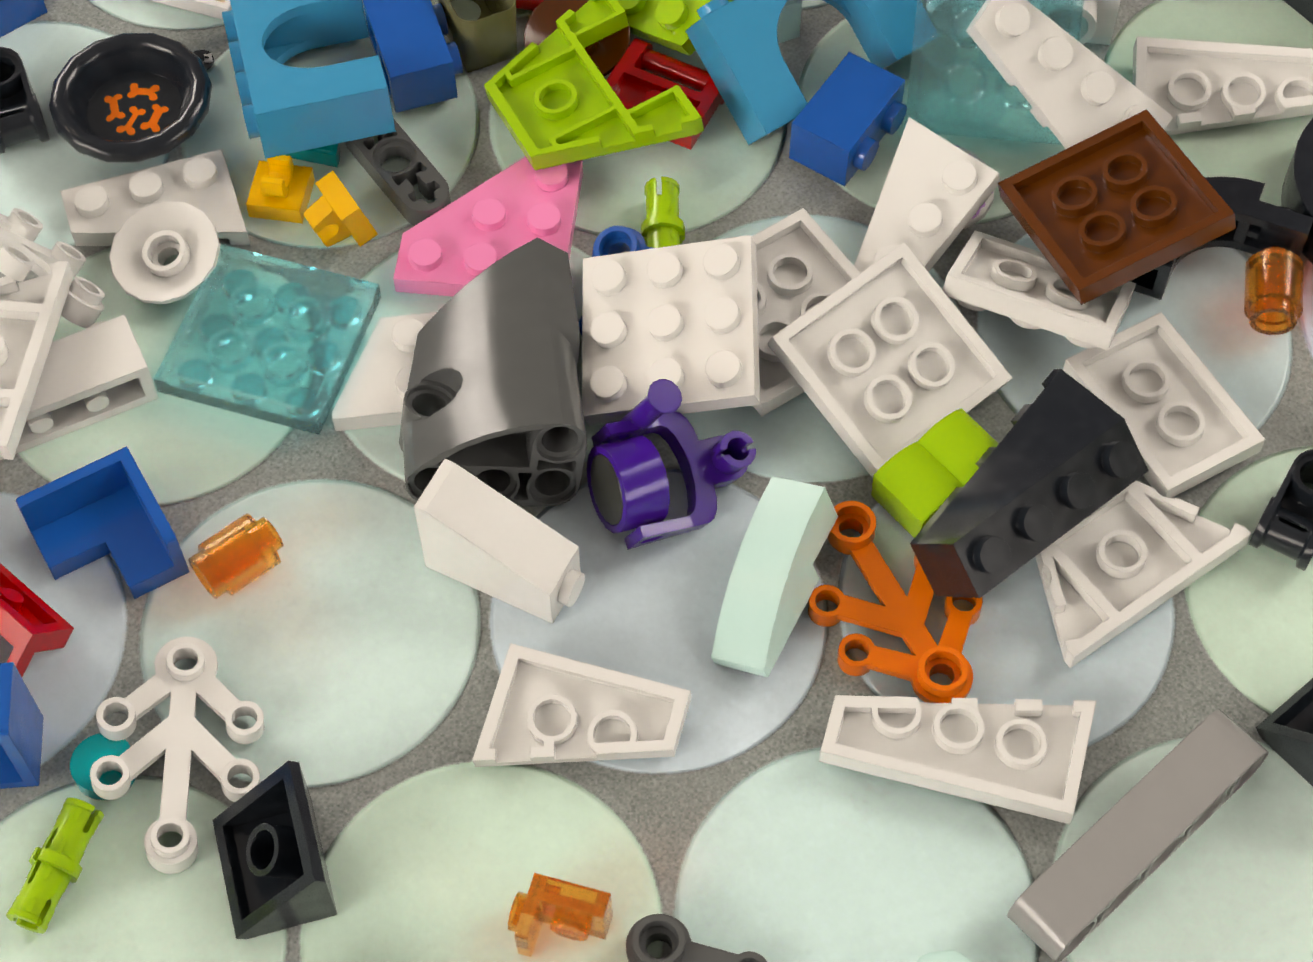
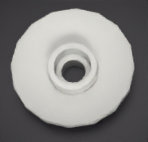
M163 200L143 206L128 217L113 238L109 255L112 274L126 294L143 303L168 304L187 298L206 283L216 268L220 243L215 225L203 210L184 201ZM178 255L172 263L164 266V262L168 257Z

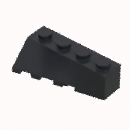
M1053 369L1042 383L1045 389L1032 404H1025L1011 420V423L1014 425L997 447H989L976 462L979 469L964 487H956L911 541L910 545L936 596L981 598L1149 471L1125 419L1062 369Z

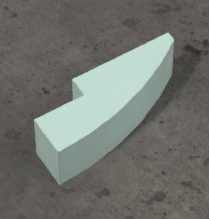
M771 477L743 538L728 582L711 655L715 664L764 677L769 676L820 579L813 563L838 518L825 487Z

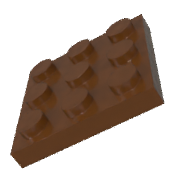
M1147 109L998 182L1002 201L1081 305L1236 229L1235 213Z

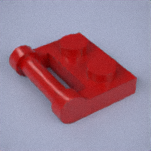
M638 38L631 42L625 54L606 80L626 109H631L679 85L700 114L704 129L718 106L725 103L708 71L654 51L651 43ZM701 133L670 140L669 142L691 150Z

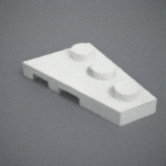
M909 117L854 266L861 273L905 242L929 272L996 189L998 182H1000L999 173Z

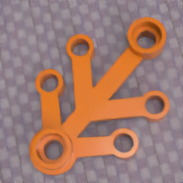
M844 501L837 504L834 508L838 518L827 537L828 541L837 551L851 555L881 605L844 595L839 588L833 585H820L813 590L809 598L808 615L815 624L822 627H831L840 621H845L900 637L911 652V654L874 646L873 641L869 637L854 633L844 637L839 644L837 662L840 669L851 676H862L873 670L910 681L915 694L927 703H951L952 698H966L972 687L973 670L962 654L970 625L974 624L980 616L983 598L946 597L944 614L947 622L937 645L925 626L934 591L916 555L914 556V567L916 570L908 595L906 596L873 543L876 530L874 512L870 507L858 501ZM845 529H854L861 536L847 537L840 532ZM961 599L967 600L974 608L970 611H960L953 605V602ZM822 600H830L837 605V608L827 612L820 610L816 604ZM850 649H860L866 653L867 658L861 661H853L847 657L846 652ZM942 673L947 675L952 683L940 685L933 682L930 677L933 674Z

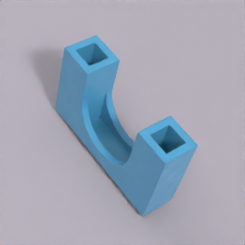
M230 0L232 10L222 12V17L242 103L243 115L249 139L260 137L265 159L396 132L388 87L379 55L315 68H297L283 65L287 60L304 51L369 38L362 0Z
M712 0L696 10L701 19L685 31L748 145L794 120L807 105V101L786 65L778 45V20L788 0H733L730 3L728 0ZM822 0L843 14L870 62L883 69L940 37L920 0Z

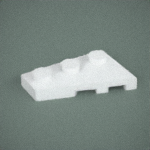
M222 149L60 191L70 231L76 246H112L115 234L128 217L143 206L163 200L184 201L203 210L215 225L219 239H229L230 245H250Z
M510 643L472 761L475 767L675 757L692 698L691 691Z

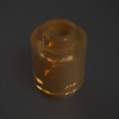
M1269 247L1255 253L1247 260L1245 265L1244 313L1249 319L1250 326L1255 331L1266 335H1280L1291 331L1296 326L1297 320L1303 313L1304 263L1298 255L1281 247Z
M246 513L197 546L199 552L190 557L188 561L207 592L214 599H217L226 592L231 596L280 564L281 560L277 551L284 547V544L276 529L265 517L256 521L250 514Z

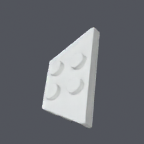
M68 261L50 263V274L17 283L16 280L7 276L0 278V457L3 459H14L74 276Z
M437 312L379 318L332 411L335 431L401 425L403 399L408 388L417 335Z
M1134 481L1035 556L1064 662L1070 668L1245 547L1252 533L1245 526L1234 523L1231 530L1197 515L1200 507L1179 498L1164 497L1155 488L1139 481Z

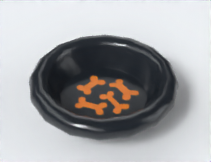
M122 33L95 41L68 60L53 81L49 110L57 133L77 152L105 162H141L169 153L194 135L209 112L212 83L202 59L182 42L155 33Z

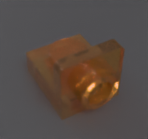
M534 873L528 894L523 892L516 894L508 919V930L515 932L514 937L518 954L532 957L543 922L550 924V929L554 933L568 939L585 941L591 935L606 940L613 917L611 893Z

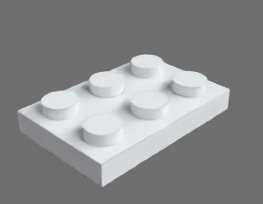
M975 230L948 272L943 291L948 297L956 299L961 306L975 311L989 310L1011 318L1015 324L1023 328H1042L1066 336L1071 343L1083 348L1098 347L1108 351L1129 306L1136 283L1129 281L1081 305L1042 252Z
M1162 312L1115 334L1108 351L1098 347L1087 348L1065 360L1063 371L1125 419L1149 470L1143 476L1164 497L1173 498L1261 452L1266 439Z

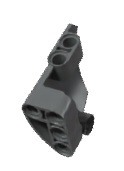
M537 237L513 250L476 276L446 302L419 331L408 388L403 399L399 445L404 456L406 491L413 499L418 501L444 459L456 463L518 506H556L564 504L576 496L580 488L587 450V435L576 368L580 343L579 323L567 252Z

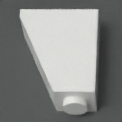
M447 459L443 460L414 505L425 566L553 624L563 605L571 607L576 602L583 588L585 574L580 569L579 546L456 463Z

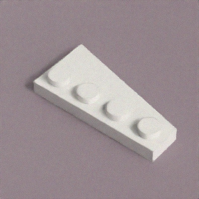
M986 0L966 30L1009 86H1016L1030 103L1032 108L1029 111L1043 128L1048 126L1065 149L1146 109L1164 130L1173 118L1170 113L1027 0Z
M1137 37L1133 47L1132 84L1173 116L1165 129L1168 135L1312 115L1313 49Z
M835 695L820 751L819 762L1070 824L1074 815L1096 701L1074 700L1072 705H1043L1042 699H1015L1014 704H978V698H952L951 703L919 702L917 697Z

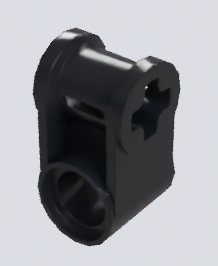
M0 47V154L5 153V148L10 145L36 138L41 142L50 140L36 94L33 92L22 59L17 52L5 47Z
M1313 449L1299 454L1294 460L1276 496H1272L1249 542V545L1255 548L1263 544L1296 560V567L1303 571L1306 570L1313 556V490L1303 484L1305 482L1313 484Z

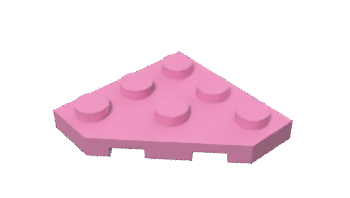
M525 156L404 232L393 278L395 291L453 297L489 266L537 237L567 252L570 260L583 178V160L534 170Z

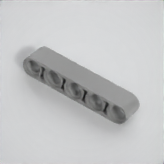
M1220 709L1215 710L1042 873L1015 901L1007 913V917L1054 962L1062 961L1256 772L1268 756L1269 751Z

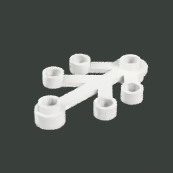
M14 208L9 217L0 213V272L13 280L24 281L30 270L40 277L51 273L50 263L68 261L75 278L71 282L61 316L83 328H88L94 324L104 309L101 301L105 294L92 282L76 277L86 261L85 256L64 242L57 241L52 250L35 243L34 241L42 230L43 225L37 218L26 211Z
M179 637L167 642L156 655L154 662L156 674L126 698L112 697L106 699L99 705L96 712L100 733L109 740L120 741L132 735L136 729V721L170 697L169 716L119 757L114 755L103 756L94 762L90 770L91 784L96 795L106 800H114L126 794L130 788L131 781L165 754L159 820L153 822L147 829L144 845L146 856L151 866L157 871L166 874H175L186 870L194 863L198 854L195 828L186 820L192 754L221 782L224 795L233 802L238 801L260 783L258 767L250 760L236 759L195 718L196 699L199 697L226 722L227 734L234 742L239 744L253 743L261 737L264 731L262 709L254 702L237 699L216 678L218 661L215 651L208 643L195 637ZM182 659H194L197 661V664L189 670H180L175 667V663ZM115 712H122L128 716L127 720L118 726H112L105 722L106 718ZM241 716H251L256 720L255 725L249 729H239L233 723ZM110 770H115L122 774L121 779L113 785H105L99 781L100 776ZM240 773L247 774L252 778V782L244 788H235L229 783V780L234 775ZM167 832H177L183 837L181 842L174 847H164L158 841Z

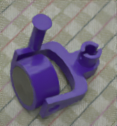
M667 379L654 381L649 386L648 395L625 415L621 421L605 424L591 437L594 447H592L588 455L586 468L591 500L598 518L605 528L613 534L636 528V530L624 538L627 550L699 530L715 519L717 512L715 489L725 487L742 477L756 456V448L747 451V446L754 441L748 434L742 431H731L725 435L699 440L688 419L680 412H676L682 402L681 391L674 382ZM655 433L660 435L667 442L677 459L687 490L688 509L685 517L664 521L670 504L669 482L660 454L653 443L643 436L645 434Z

